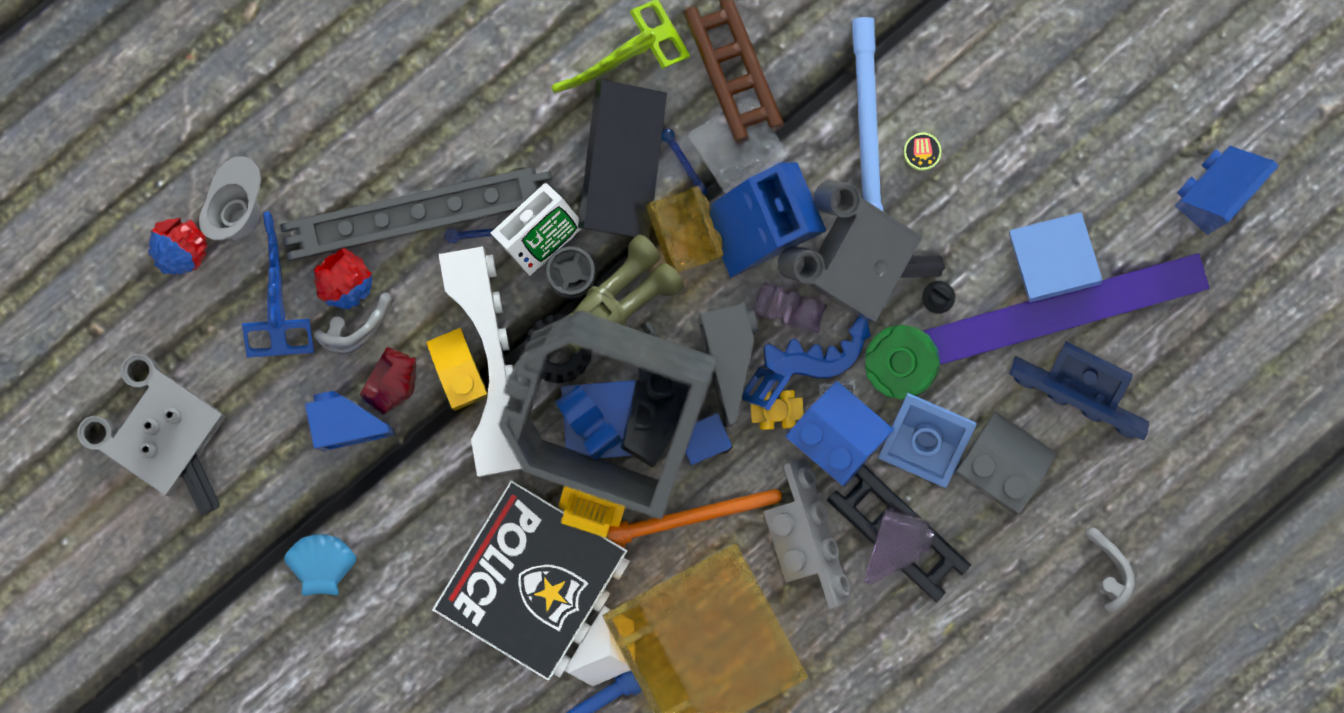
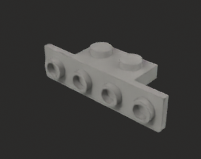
M806 459L785 464L783 466L794 501L763 511L785 582H791L818 573L829 609L851 602L850 583L846 575L843 574L838 559V545L831 537L828 528L827 511L820 502L815 487V473L808 465Z

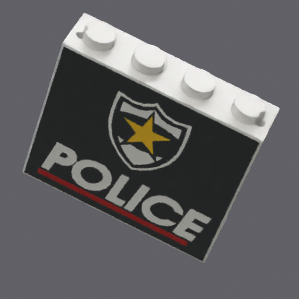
M511 480L432 610L549 681L553 674L559 678L561 677L571 660L569 656L565 655L573 642L578 645L581 644L591 627L585 622L592 609L598 613L600 612L611 594L605 590L612 577L619 581L630 561L624 558L627 550L611 540L562 524L563 511Z

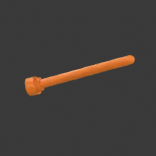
M771 489L663 515L662 519L655 517L628 524L627 520L622 521L619 527L610 526L607 538L620 547L626 548L625 544L631 543L632 538L777 504L782 500V493L778 489Z

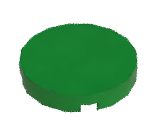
M898 325L885 328L874 336L867 347L865 355L866 375L873 387L886 397L905 399L907 393L918 397L931 387L938 376L940 366L938 348L931 337L917 327Z

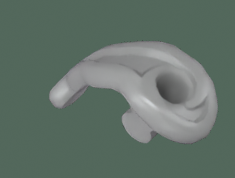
M382 293L376 309L368 321L352 335L347 336L349 329L341 317H334L330 321V328L327 334L317 330L314 335L315 339L326 350L333 353L348 354L357 350L377 331L392 304V296L388 293Z
M1091 527L1086 530L1085 536L1110 557L1121 577V584L1117 583L1116 579L1108 577L1098 585V591L1102 595H1107L1112 600L1105 605L1106 611L1112 613L1124 606L1130 599L1134 590V574L1130 563L1121 551L1099 530Z

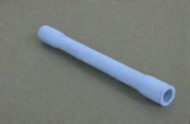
M860 17L852 19L853 52L856 58L862 198L883 211L880 190L874 53L876 50L874 18Z

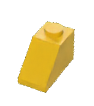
M461 327L426 342L437 374L453 410L456 411L487 398V389Z

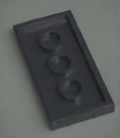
M604 79L596 80L578 228L635 238L639 234L648 239L650 238L667 98L666 92Z

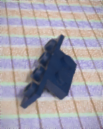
M1065 341L1049 372L1017 356L1014 357L1009 374L1021 386L1029 389L1035 387L1047 393L1052 401L1060 405L1070 404L1080 409L1082 414L1092 421L1101 422L1102 420L1113 425L1118 433L1127 438L1133 439L1137 437L1145 440L1150 421L1118 406L1132 381V373Z

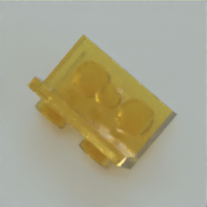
M699 186L646 205L665 261L678 273L708 264L723 256L721 236L713 226L709 214V202L702 194Z

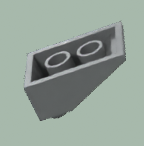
M745 302L701 313L697 319L706 354L717 358L712 378L725 428L737 423L754 343L753 335L759 331L754 310L747 311Z

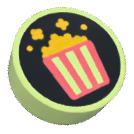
M928 133L913 135L904 146V160L910 168L916 171L932 169L941 157L939 141Z

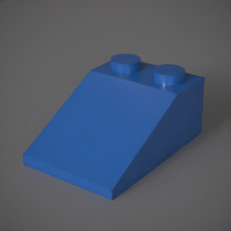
M1229 146L1222 153L1215 149L1201 165L1206 169L1205 172L1197 180L1191 176L1177 191L1181 198L1174 206L1208 235L1228 223L1279 165L1274 160L1233 146Z

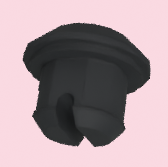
M934 281L924 288L922 301L930 312L942 314L953 307L955 292L948 283Z

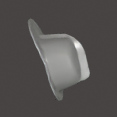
M234 157L224 162L216 171L199 217L200 230L205 237L212 240L230 239L233 242H240L243 237L253 232L259 224L261 212L257 197L260 190L261 176L259 168L253 160L246 157Z

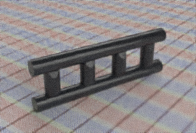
M864 465L855 475L860 481L845 497L838 490H835L826 501L937 603L946 593L938 585L953 568L962 576L972 564ZM870 491L887 506L873 522L856 508ZM898 517L914 531L912 536L900 548L884 534L885 530ZM925 543L942 557L928 574L911 560Z

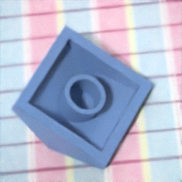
M907 393L891 425L894 431L885 440L878 459L947 488L977 423Z

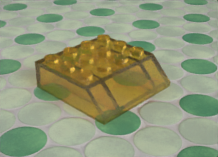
M736 543L602 615L654 713H744L808 678Z

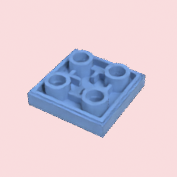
M1082 212L1009 230L1010 241L1029 303L1102 285L1103 280Z

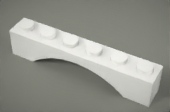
M483 246L439 254L445 292L472 319L482 338L488 359L489 387L487 403L481 421L471 438L477 477L523 470L499 427L503 409L507 406L510 398L509 395L504 394V388L509 375L513 371V366H505L503 351L510 350L506 328L499 329L496 315L503 313L500 292H492L490 278L497 276L493 254L486 255Z

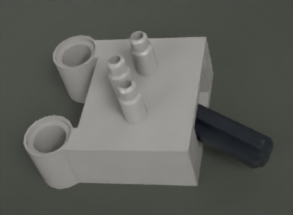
M143 354L128 356L121 366L123 380L132 387L147 389V391L119 431H117L116 425L106 418L99 416L85 418L78 427L77 436L80 443L88 449L103 452L165 496H172L184 479L199 513L205 515L215 511L220 507V503L198 457L227 416L160 370L159 364L154 359ZM146 362L149 366V375L144 381L137 382L132 375L133 368L137 363ZM101 423L106 429V436L101 443L94 444L90 439V430L94 425Z

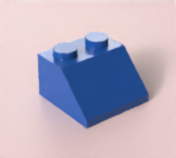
M836 381L806 411L785 437L837 482L846 487L894 429L842 384Z
M335 391L313 395L314 402L305 404L314 449L322 452L396 436L393 427L346 397L340 396Z

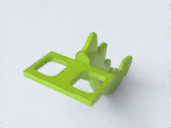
M654 0L629 11L641 34L627 41L581 74L571 79L554 83L551 89L554 94L581 86L606 74L628 59L645 53L649 48H651L662 69L688 59L690 54L659 0ZM653 8L661 21V25L649 28L642 18L640 11ZM667 39L671 40L676 46L680 57L673 60L666 59L659 47V43Z

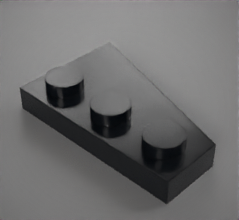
M639 367L621 448L653 468L677 430L692 385Z

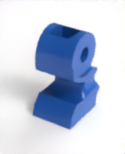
M579 384L564 397L555 401V404L577 436L583 438V444L594 460L600 458L622 441L612 425L606 423L604 415L592 398L587 396Z

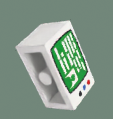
M545 182L498 225L491 234L513 260L531 276L548 261L555 251L572 240L581 229L578 228V216L564 199Z

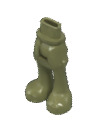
M639 234L628 245V258L625 263L598 287L593 286L588 289L586 297L577 306L575 311L568 316L578 311H583L625 326L626 320L649 300L658 295L674 296L684 289V282L672 266L662 263L620 302L615 299V296L660 260L659 252L648 238ZM572 343L566 344L574 353H578L584 348Z

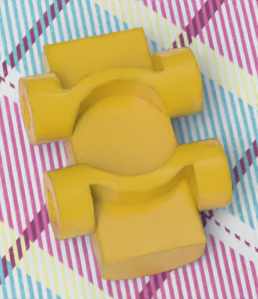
M795 390L782 391L780 399H776L769 411L750 404L751 423H759L760 430L775 429L774 422H782V429L793 428L804 415L803 397L795 398ZM772 392L767 393V395L764 398V401L769 399Z

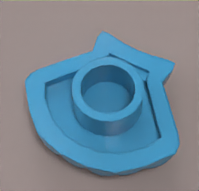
M314 534L303 537L296 542L284 556V561L301 581L302 596L313 594L338 596V583L355 564L356 555L339 537L327 534Z

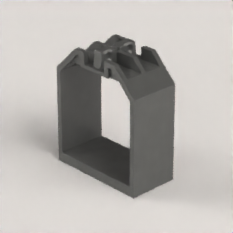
M578 311L533 332L524 353L514 365L513 371L507 379L504 394L509 395L510 398L507 406L503 409L499 427L524 472L662 519L717 358L598 316ZM572 343L692 385L659 480L600 459L594 460L591 456L542 440L530 418V414L551 351Z

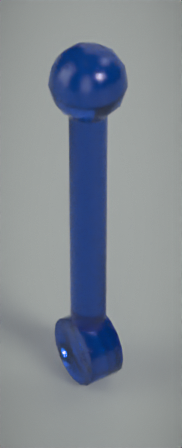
M671 128L663 129L662 140L669 143L701 196H704L708 191L674 139L675 132Z
M451 228L445 232L444 237L448 243L454 244L459 239L493 236L491 232L495 228L461 232Z

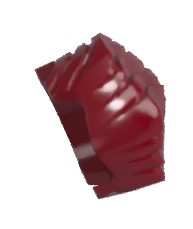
M386 347L363 387L360 396L367 404L380 411L382 415L402 404L414 394L416 357L410 358V355Z

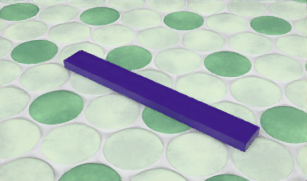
M1197 253L1105 279L1102 281V285L1031 303L1029 301L924 330L923 332L928 334L937 346L940 365L1202 292L1210 289L1200 254Z

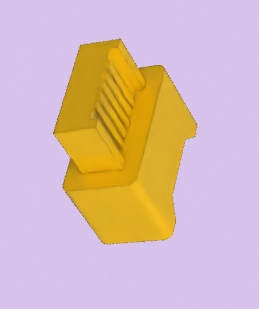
M567 486L563 488L558 506L559 509L564 510L562 524L605 538L610 526L619 527L626 508Z

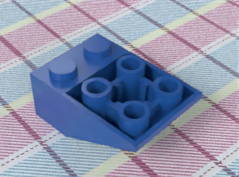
M779 162L748 178L702 210L730 278L780 255L789 246H798L827 231L801 169L796 162Z

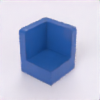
M718 413L695 423L685 452L690 466L732 447Z

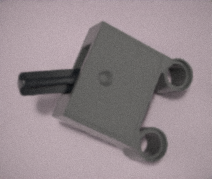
M833 180L820 183L814 193L815 205L821 212L838 216L819 251L815 252L798 246H789L780 253L778 258L779 272L785 278L804 283L854 315L873 322L877 321L900 278L939 277L942 271L945 270V264L940 255H913L922 236L863 199L855 186ZM838 191H840L841 199L839 204L835 206L834 198ZM803 257L804 267L801 272H798L797 265Z

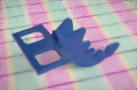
M269 211L264 212L263 219L268 236L269 253L268 322L242 323L247 358L314 353L310 319L285 320L286 313L282 296V270L273 216ZM290 328H304L307 330L309 343L301 346H290L287 344L285 331ZM250 331H268L271 346L269 348H252L249 344L248 333Z
M857 317L848 330L853 339L852 341H841L840 345L843 350L841 354L834 346H829L823 358L821 346L818 344L812 345L804 352L799 341L794 338L789 341L785 352L771 344H766L763 349L765 360L763 366L767 369L762 367L757 369L743 390L741 400L769 411L790 377L794 374L815 379H829L841 375L856 362L863 348L864 340L871 337L867 319ZM762 376H764L763 381L761 382L753 395H749L757 381ZM779 382L769 399L764 401L773 384Z

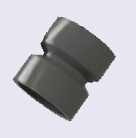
M573 246L562 247L555 251L548 260L546 267L548 282L553 291L562 298L571 300L582 298L587 294V290L594 286L596 279L594 262L583 249Z

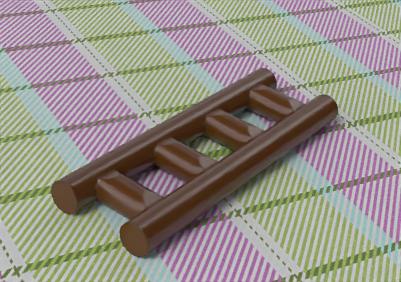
M718 0L722 10L701 17L698 8L692 7L684 11V16L736 144H741L749 139L746 128L767 121L770 130L776 131L784 126V122L735 1ZM728 24L735 42L714 49L707 31ZM741 56L748 74L727 82L720 63ZM754 88L761 107L740 114L733 95Z

